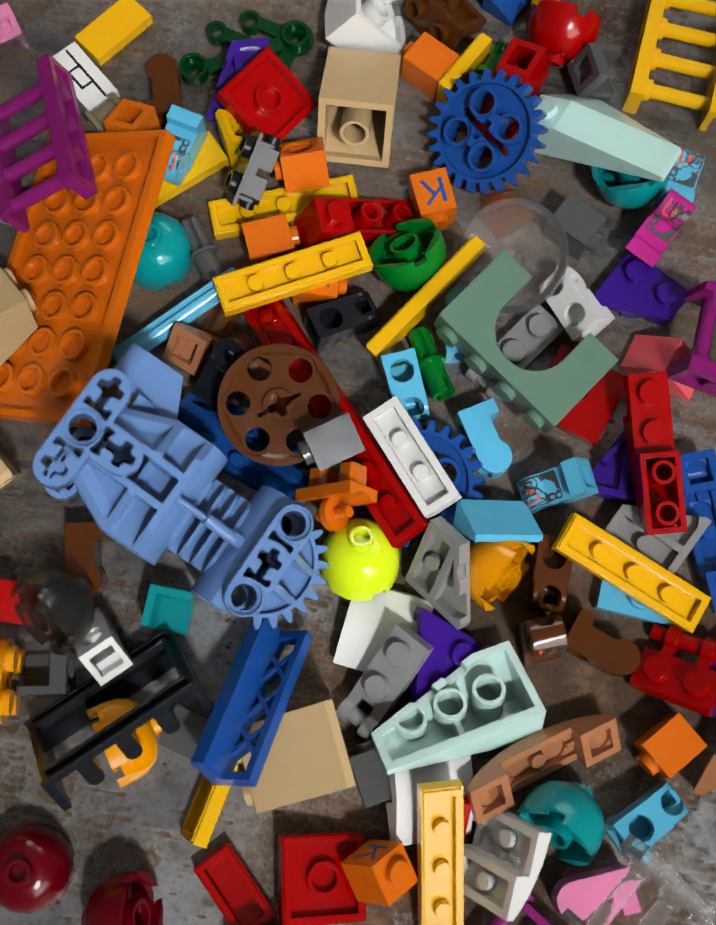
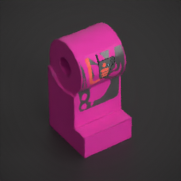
M670 188L626 242L625 248L653 268L664 250L690 218L696 205L673 188Z

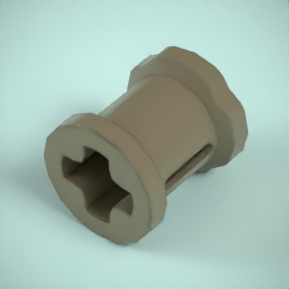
M114 92L107 95L108 100L91 112L87 110L82 113L83 118L93 133L106 132L103 121L121 101Z

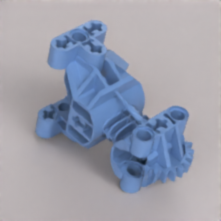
M131 344L113 369L99 371L92 377L38 450L33 459L35 477L44 486L46 492L58 501H68L79 493L101 532L151 565L155 566L165 550L169 549L200 570L202 573L190 591L214 608H219L224 612L239 617H251V625L255 630H259L262 618H266L268 625L273 629L277 627L278 615H281L288 623L293 622L291 609L295 608L301 613H306L307 608L302 600L305 597L317 600L319 597L311 589L313 584L323 585L326 583L322 577L316 575L317 569L329 567V563L318 560V554L327 551L328 546L316 545L315 540L321 536L323 531H312L313 518L311 513L305 507L296 504L294 500L276 489L262 485L251 502H249L218 481L216 477L228 461L226 456L212 443L177 420L183 376L142 347ZM113 384L119 386L118 395L121 399L115 397L102 398V390L100 388L102 385L105 388H110ZM132 398L135 401L132 403L130 408H128V405ZM103 415L109 416V418L104 421ZM88 419L92 421L91 425L97 432L91 428L78 427L71 436L70 428L75 421ZM104 436L109 437L106 442L103 440ZM60 441L65 446L63 447L61 445H58L57 443ZM98 447L97 454L93 453L92 451ZM75 451L82 453V455L78 457ZM50 459L52 463L46 468L44 463ZM69 485H73L70 490L66 489ZM293 514H295V515L299 518V521H300V530H299V532H298V522H297V520H296V517H295ZM281 519L287 524L286 534L282 531ZM259 552L262 553L260 559L257 557ZM248 571L249 575L244 577L243 574ZM239 586L243 592L241 602L234 606L231 601V594L233 589Z

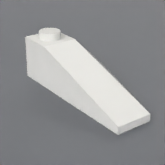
M395 0L327 1L325 9V39H327L332 47L402 54L406 47L405 26L402 17L398 15L395 17L391 4Z

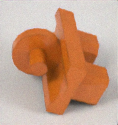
M353 461L340 463L338 482H336L337 471L330 468L319 471L317 468H311L309 486L296 489L295 501H311L319 509L315 513L316 520L321 522L329 532L341 531L345 529L349 518L353 516L352 506L377 503L378 491L366 486V466Z

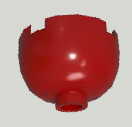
M541 0L538 3V7L533 3L527 21L526 33L528 42L547 47L548 66L563 68L564 63H569L588 42H596L602 21L595 12L588 10L587 17L576 13L578 5L557 0Z

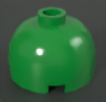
M415 218L396 224L397 232L389 237H386L385 233L379 235L369 250V256L377 276L382 283L397 292L419 291L446 264L448 251L440 228H436L430 219Z

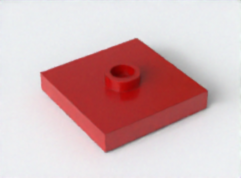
M269 46L215 95L218 101L248 134L251 133L253 126H255L264 133L262 138L264 140L267 133L282 140L318 105V102Z
M562 343L548 369L558 365L572 348ZM610 369L555 427L594 447L625 391L624 375Z
M364 831L278 835L279 925H329L366 922V903L357 901L341 865L343 860L364 844Z

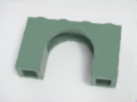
M503 250L438 315L433 325L437 328L436 333L447 346L451 348L455 346L466 356L464 360L472 371L478 375L484 374L494 384L493 389L501 399L508 403L512 401L523 412L521 416L530 427L535 430L541 429L544 433H547L571 411L619 359L590 332L558 365L550 369L530 371L511 363L503 355L497 344L495 336L496 320L499 313L526 287L532 276Z

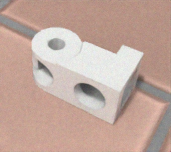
M563 265L541 286L543 297L572 341L582 340L590 332L596 336L615 319L608 307L601 306L590 289L586 288L582 277L569 266Z
M100 607L95 608L91 615L84 620L76 621L70 625L78 658L100 686L134 665L130 655L124 649L115 627Z

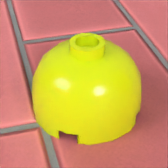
M358 517L349 519L345 529L329 532L322 545L328 546V550L320 554V561L329 563V567L319 569L321 576L323 575L324 579L328 582L329 589L334 594L347 600H371L373 595L379 594L383 590H385L384 593L390 590L398 577L399 549L392 547L377 522L372 519Z

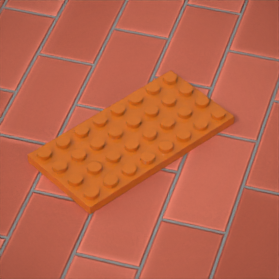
M167 129L85 133L98 193L85 200L72 189L63 188L26 209L30 230L23 233L18 229L6 267L14 275L19 285L18 290L20 291L25 288L31 295L37 307V310L33 311L32 314L38 328L0 366V419L58 425L92 377L99 371L108 369L176 139ZM52 135L48 136L46 145L50 143ZM56 158L37 169L32 187L56 174L58 168ZM79 419L71 427L90 428L92 421Z

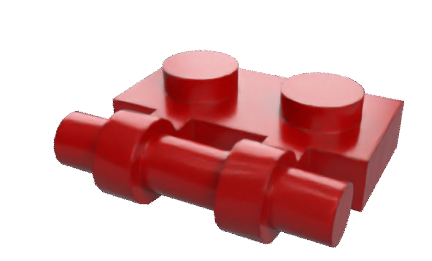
M655 623L651 629L650 638L662 642L664 645L661 652L646 646L644 647L640 656L639 666L629 680L631 688L711 718L716 707V671L712 670L716 662V639L706 637L703 640L686 634L684 629L675 625H671L668 628ZM682 649L699 655L697 664L677 658L679 650Z

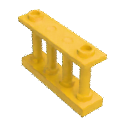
M647 0L621 111L636 114L641 101L648 102L650 98L702 111L698 130L706 131L713 118L716 119V34L669 23L668 18L663 17L664 10H669L672 7L716 18V2L710 0ZM665 37L715 49L713 63L710 65L661 53V49L656 48L657 40H662ZM656 68L709 80L706 96L654 84V80L649 79L650 70L655 71Z

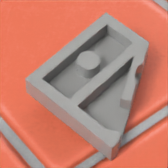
M622 504L606 525L604 531L674 574L712 520L702 516L686 515L688 532L645 535L637 506Z
M439 516L429 521L405 580L457 630H460L469 625L471 621L470 541L442 516Z

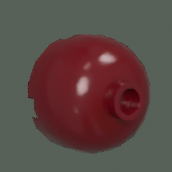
M29 823L12 828L0 838V906L10 912L30 914L47 909L65 895L74 879L75 870L73 871V846L62 831L50 824Z
M125 871L111 875L94 888L82 913L81 925H163L162 899L154 902L151 888L158 887L156 879L148 871Z

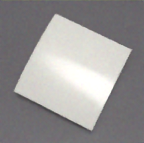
M392 588L386 593L383 590L381 593L373 595L371 600H351L333 663L364 672L396 624L403 622L417 633L418 621L413 620L415 608H424L432 613L433 606L422 597Z
M471 755L389 775L392 802L386 803L390 841L402 842L403 846L417 844V784L459 779L464 785V794L468 796L466 787L473 778ZM472 810L470 812V817L465 835L471 834L473 822Z
M507 810L479 825L476 824L472 844H464V895L505 921H514L538 878L552 833Z

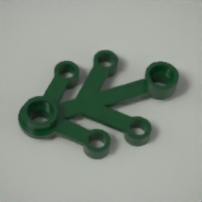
M247 10L240 16L241 30L244 34L228 28L224 22L218 20L210 22L206 28L209 43L216 47L225 44L230 45L233 40L254 39L249 36H255L260 32L274 39L269 40V46L275 54L280 53L278 58L288 69H290L295 57L306 55L314 45L313 32L303 21L292 20L282 26L261 17L255 10ZM248 21H255V22H257V23L254 24V25H247V24H246V22H248ZM216 31L223 32L220 36L212 35ZM294 39L301 40L300 42H292ZM199 53L184 55L179 62L182 80L192 87L202 86L210 75L222 72L227 54L208 60ZM195 71L200 72L197 75H190L192 72Z

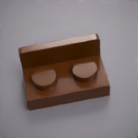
M404 0L400 8L401 13L422 34L424 31L451 50H454L460 39L481 32L487 21L468 0Z

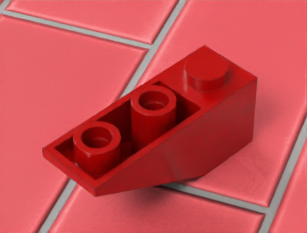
M513 37L495 68L494 77H496L500 69L508 73V80L513 74H516L522 79L521 85L528 83L533 87L530 96L538 95L548 77L547 47ZM489 97L482 104V114L491 111L494 106V97ZM477 119L475 124L486 134L485 138L495 143L504 155L507 148L489 132L487 125ZM518 122L512 123L507 128V140H511L515 136L519 128ZM491 150L486 151L482 155L491 160L493 158Z
M313 198L295 219V224L302 249L358 231L361 232L366 247H369L379 235L385 233L386 237H389L397 232L396 224L415 219L410 200Z

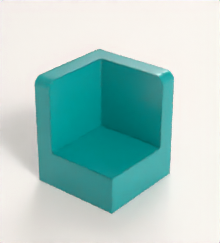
M150 584L141 625L147 629L160 632L168 628L171 634L188 637L197 597L189 591Z

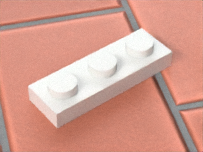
M394 396L362 417L427 520L462 498L397 396Z

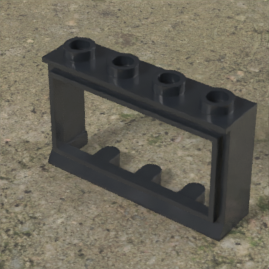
M165 628L129 652L128 654L134 665L104 685L100 686L96 679L91 677L24 722L29 731L42 782L40 786L64 812L70 809L72 804L66 794L62 779L75 770L90 785H98L103 782L105 774L101 764L95 757L114 744L117 745L128 759L140 757L143 749L133 731L152 718L155 719L165 733L173 734L177 732L180 728V722L170 706L189 693L193 694L207 714L212 712L214 707L187 654L168 628ZM175 667L179 675L178 679L56 760L53 750L55 746L99 718L97 716L90 720L86 712L87 709L108 700L127 699Z

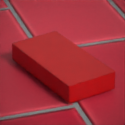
M229 841L192 868L229 925H264L277 915L276 910Z

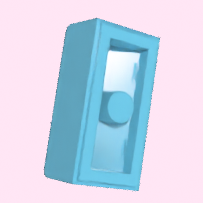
M460 499L457 502L453 527L462 535L475 542H502L509 540L539 542L543 540V533L528 506L522 501Z

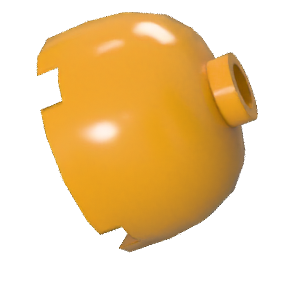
M468 538L467 540L470 541V599L485 611L495 609L490 603L496 598L504 602L518 587L530 568L524 560L527 553L533 557L535 555V546L532 543L518 540L475 542Z
M112 699L89 708L86 712L90 720L97 716L99 717L100 721L92 724L97 733L139 704L129 699ZM154 718L133 731L143 749L141 756L137 759H128L116 744L104 751L113 772L115 773L122 769L125 775L117 780L120 788L146 775L157 761L159 746L156 737L160 736L163 730Z

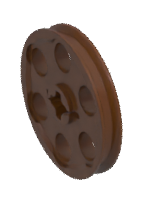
M267 344L246 352L228 369L219 388L217 411L224 434L240 453L261 464L287 466L304 461L301 452H293L287 447V435L292 430L304 429L339 413L340 397L333 375L326 365L314 354L290 344ZM262 357L270 362L272 371L266 380L256 381L248 374V365L254 358ZM296 359H304L312 367L311 377L305 382H296L289 375V365ZM238 391L245 393L250 399L248 411L239 416L230 413L226 406L228 396ZM277 393L280 398L286 396L289 398L296 393H300L299 397L290 401V404L286 406L287 414L281 417L278 412L271 414L269 412L261 417H257L258 413L266 410L267 406L272 403L270 396ZM320 394L329 399L331 410L327 416L315 418L309 413L308 402L311 397ZM262 428L268 433L269 444L264 450L253 451L247 446L245 437L250 429Z

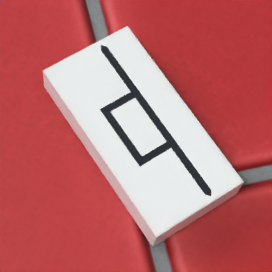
M75 41L53 56L56 61L72 74L77 101L85 111L89 110L91 112L108 100L107 95L111 92H114L120 98L118 90Z

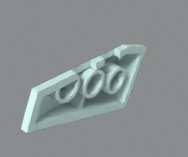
M542 94L539 96L542 102L535 110L545 111L547 117L539 121L538 124L545 126L549 131L543 135H538V140L544 143L546 148L535 149L534 153L659 182L665 180L682 153L681 148L599 99L573 94Z
M508 640L469 655L461 662V666L445 679L441 677L432 685V689L414 703H408L371 733V738L386 774L390 775L511 745L528 735L542 730L546 709Z

